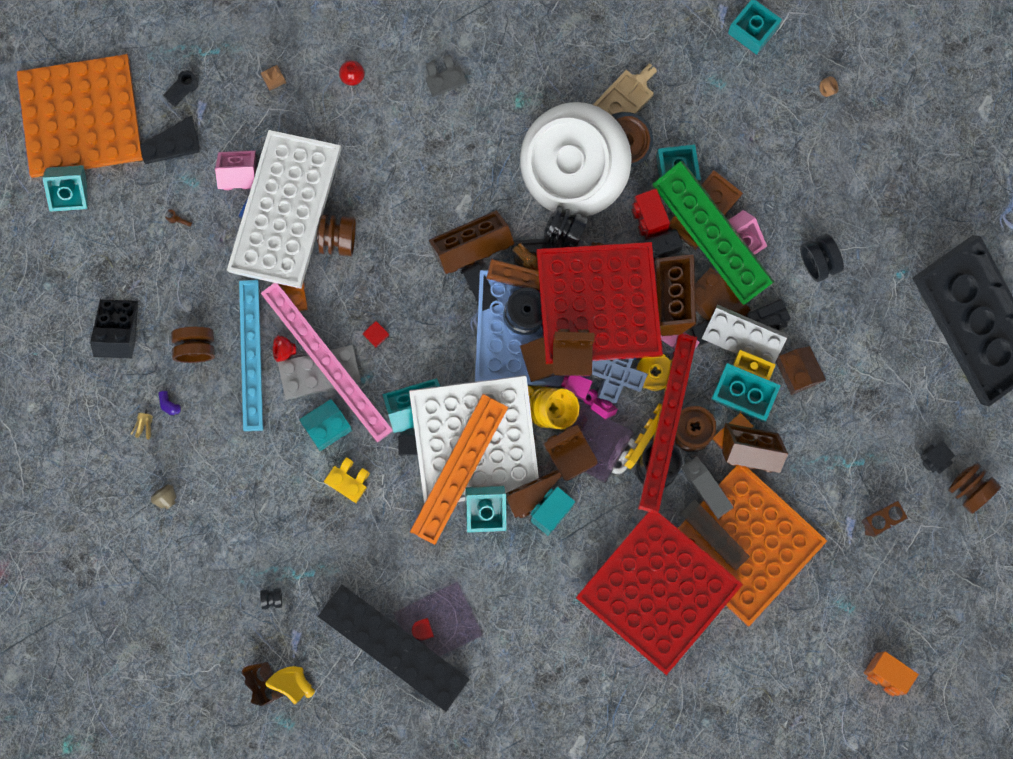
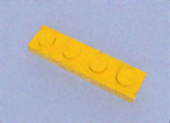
M660 403L653 411L656 414L653 419L649 418L644 428L647 429L645 433H640L634 443L637 444L635 449L630 448L625 456L628 460L624 466L630 470L636 464L656 431L662 405Z

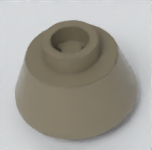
M167 484L151 496V503L161 509L172 507L176 503V493L173 485Z

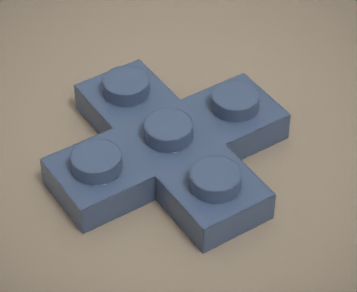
M634 358L592 361V375L604 379L597 396L613 403H617L623 386L641 392L648 374L631 368Z

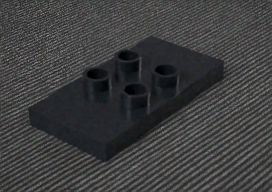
M972 235L912 277L980 404L989 407L1013 390V296L982 237Z

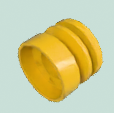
M540 388L529 399L532 422L539 427L566 429L572 426L578 418V399L568 389Z

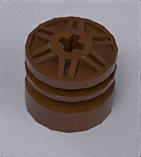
M322 215L317 231L319 254H325L328 246L329 255H332L335 247H338L339 256L352 257L356 232L355 217L342 216L340 224H337L335 215L331 216L330 223L328 215Z
M978 462L963 470L948 488L950 493L955 492L958 488L960 489L955 495L956 499L966 495L967 498L962 505L971 514L987 503L1002 487L993 477L986 481L982 479L987 472L985 469L978 474L976 473L981 467Z

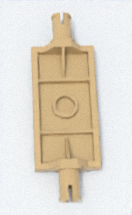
M648 64L640 74L636 75L626 70L593 105L600 107L610 115L619 112L637 114L654 95L647 87V81L657 72L656 68L653 67L651 69L652 65Z

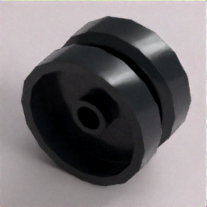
M824 234L817 237L815 242L810 240L800 245L803 263L814 281L820 282L828 278L829 274L835 275L844 270L841 252L830 235Z
M521 288L514 291L504 307L503 318L506 326L512 332L519 335H531L542 326L541 301L538 290Z

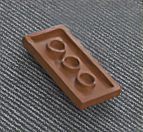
M713 171L702 184V187L724 216L743 195L740 190L716 171ZM674 216L670 221L669 229L671 231L676 229L680 238L696 250L699 246L678 218Z

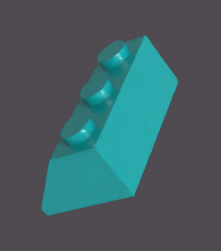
M727 363L710 400L765 422L781 385Z
M437 378L382 394L394 433L403 432L414 427L409 390L438 387L440 384Z

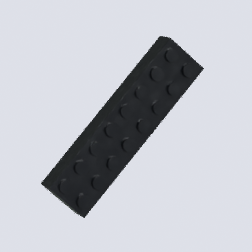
M342 584L318 615L321 620L445 712L449 710L470 681L468 677Z

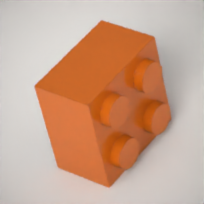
M886 651L876 653L864 671V674L868 676L867 680L875 685L879 683L884 687V691L893 697L894 695H906L919 675Z

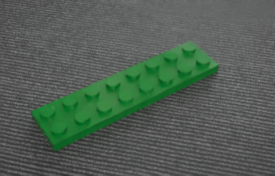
M683 161L677 163L652 184L743 305L775 282Z

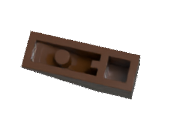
M558 470L506 492V499L515 518H524L530 514V511L536 507L561 477Z

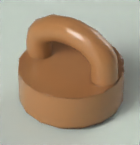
M832 76L822 80L819 85L820 92L824 97L838 93V83Z

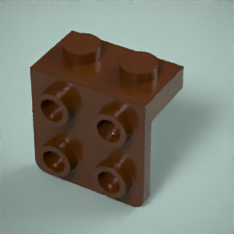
M559 329L558 332H555L553 336V374L561 376H590L592 374V345L595 333H590L589 330L570 332L569 329Z
M578 425L567 427L563 433L558 436L553 435L547 439V442L543 443L564 481H569L598 464V460Z

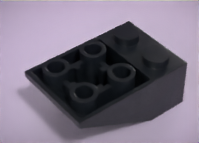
M100 299L90 340L93 357L132 359L136 338L138 301Z

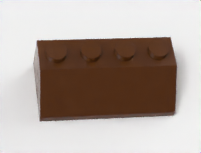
M497 210L429 240L445 274L456 272L461 267L472 265L477 260L490 257L493 253L506 250L509 246L514 245L509 226Z
M694 254L656 259L657 300L661 336L681 335L696 324Z

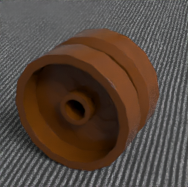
M194 326L178 328L171 332L172 344L176 345L172 348V359L174 361L200 363L215 358L214 346L210 345L214 342L213 329Z
M689 406L683 409L679 418L675 444L687 452H698L705 449L716 433V421L713 415L707 409L700 406Z

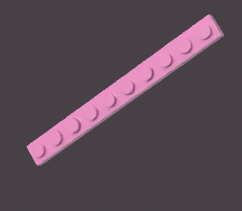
M278 283L272 284L261 292L267 303L375 441L378 443L393 431Z

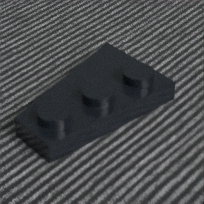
M192 116L142 143L140 147L144 163L150 164L200 153Z

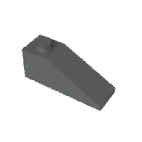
M695 457L681 467L686 479L717 519L734 508L698 457Z

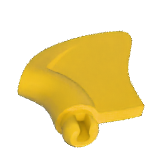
M292 666L283 668L266 681L267 687L283 693L294 704L299 702L304 695L310 698L315 693L312 685L305 678L302 667Z

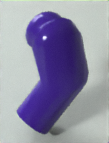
M168 391L158 392L162 411L169 415L181 412L179 404L169 401Z

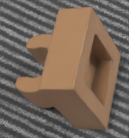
M277 65L261 72V76L269 91L286 83Z

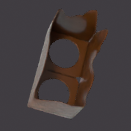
M896 501L865 517L861 522L865 526V535L876 537L885 530L892 528L891 525L896 526L908 519L899 501ZM895 506L900 516L899 520L890 518L889 510L891 507ZM879 515L885 519V526L882 529L873 527L872 519L874 516Z
M268 662L249 665L243 668L241 673L246 678L245 685L252 691V704L259 705V707L265 706L283 697V694L276 690L272 691L273 699H268L265 695L266 681L273 675ZM259 668H261L260 675L264 681H260L257 678V671Z

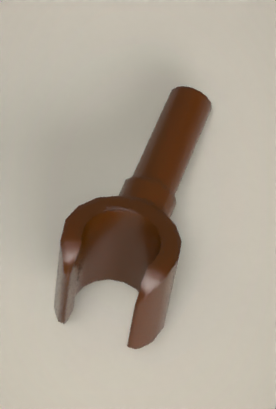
M168 210L173 215L171 218L165 216L168 222L172 224L180 222L189 227L192 226L191 222L178 217L174 210Z

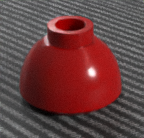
M349 60L341 65L339 77L344 84L354 86L364 79L365 71L359 62Z
M278 335L275 337L273 357L276 362L285 361L291 355H295V343H291L284 336Z

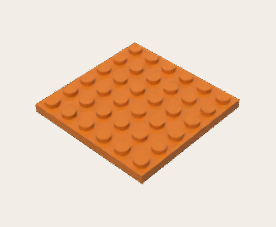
M128 54L17 71L31 178L43 176L45 169L50 167L84 165L85 170L143 160Z
M736 465L719 484V487L734 508L717 519L703 501L678 529L743 584L726 606L749 627L823 547L827 540L749 468Z

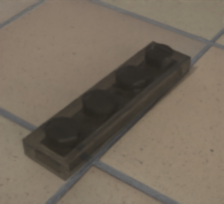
M696 500L680 513L735 571L750 557Z

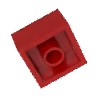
M657 189L636 195L634 203H632L633 209H631L633 218L639 222L638 230L641 237L644 236L646 240L668 232L670 221Z

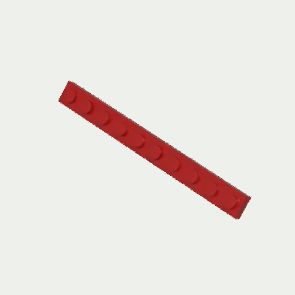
M683 333L677 335L638 509L658 514L697 341V337Z

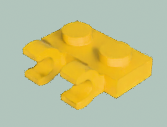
M346 457L340 468L333 467L324 483L357 504L367 489L363 483L370 473L362 468L356 479L352 478L347 472L354 462Z

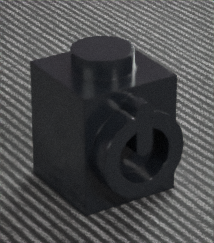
M942 441L935 447L933 444L923 451L925 455L921 459L923 466L928 471L931 470L932 473L937 471L940 474L953 464L951 459L955 455Z

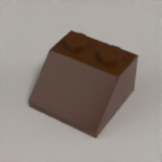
M810 346L792 350L779 356L776 360L778 369L791 395L826 381Z

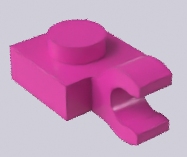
M594 389L588 391L591 399L587 397L583 401L591 406L590 409L604 419L616 415L618 408L613 406L612 402L605 399L600 400L597 396V391Z

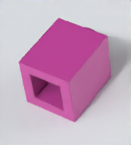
M564 376L561 386L564 387L563 389L573 392L578 399L585 400L592 381L581 376Z

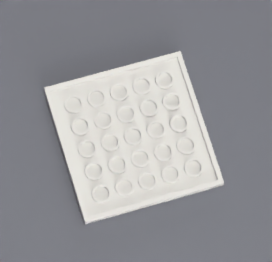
M526 375L409 390L424 503L482 394L508 406V409L466 487L504 486L505 491L509 492L539 478ZM465 490L458 502L465 501Z

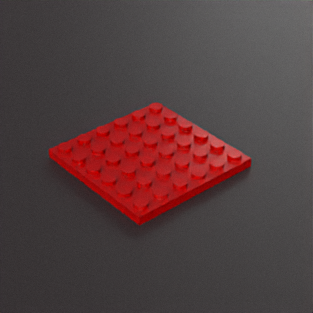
M652 242L537 249L546 364H553V336L559 329H569L570 332L589 330L590 333H595L592 345V361L662 357Z
M647 512L579 592L576 598L667 676L743 584L659 512L658 514Z

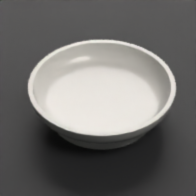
M564 103L543 113L528 129L521 147L520 168L527 189L543 207L554 212L559 205L563 207L561 216H564L568 209L570 210L569 217L573 218L576 214L587 217L609 207L624 190L631 171V149L623 128L608 112L588 103Z

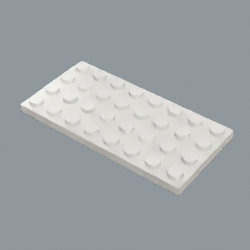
M268 130L227 271L229 273L302 288L341 152V145Z

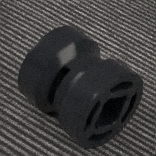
M281 588L274 589L270 593L267 589L260 591L262 610L269 609L270 606L282 608Z

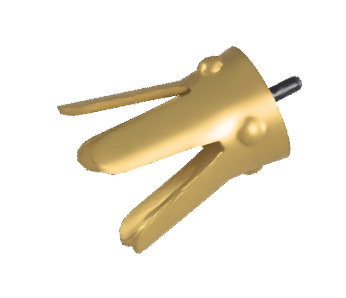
M145 410V413H138L137 423L130 435L133 434L137 426L135 437L138 438L146 424V438L150 439L153 416L147 414V410Z

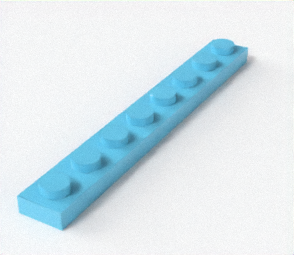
M246 280L239 281L243 431H264L259 281Z

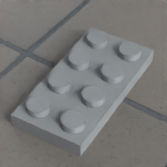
M717 305L702 339L738 354L739 350H742L775 364L788 335Z
M353 345L330 350L355 383H361ZM309 355L278 362L286 400L335 389Z

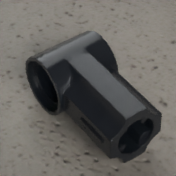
M189 70L180 72L178 80L163 94V97L176 107L189 92L197 89L198 81L194 74ZM186 79H192L189 84H184Z

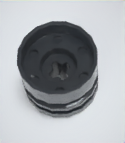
M558 205L546 224L543 242L547 243L550 237L553 236L552 246H555L558 240H562L561 248L577 247L588 218L576 214L570 220L568 219L570 210L567 209L564 216H561L563 207Z
M653 442L644 449L636 465V475L642 484H644ZM674 445L664 488H667L673 482L682 466L681 453Z

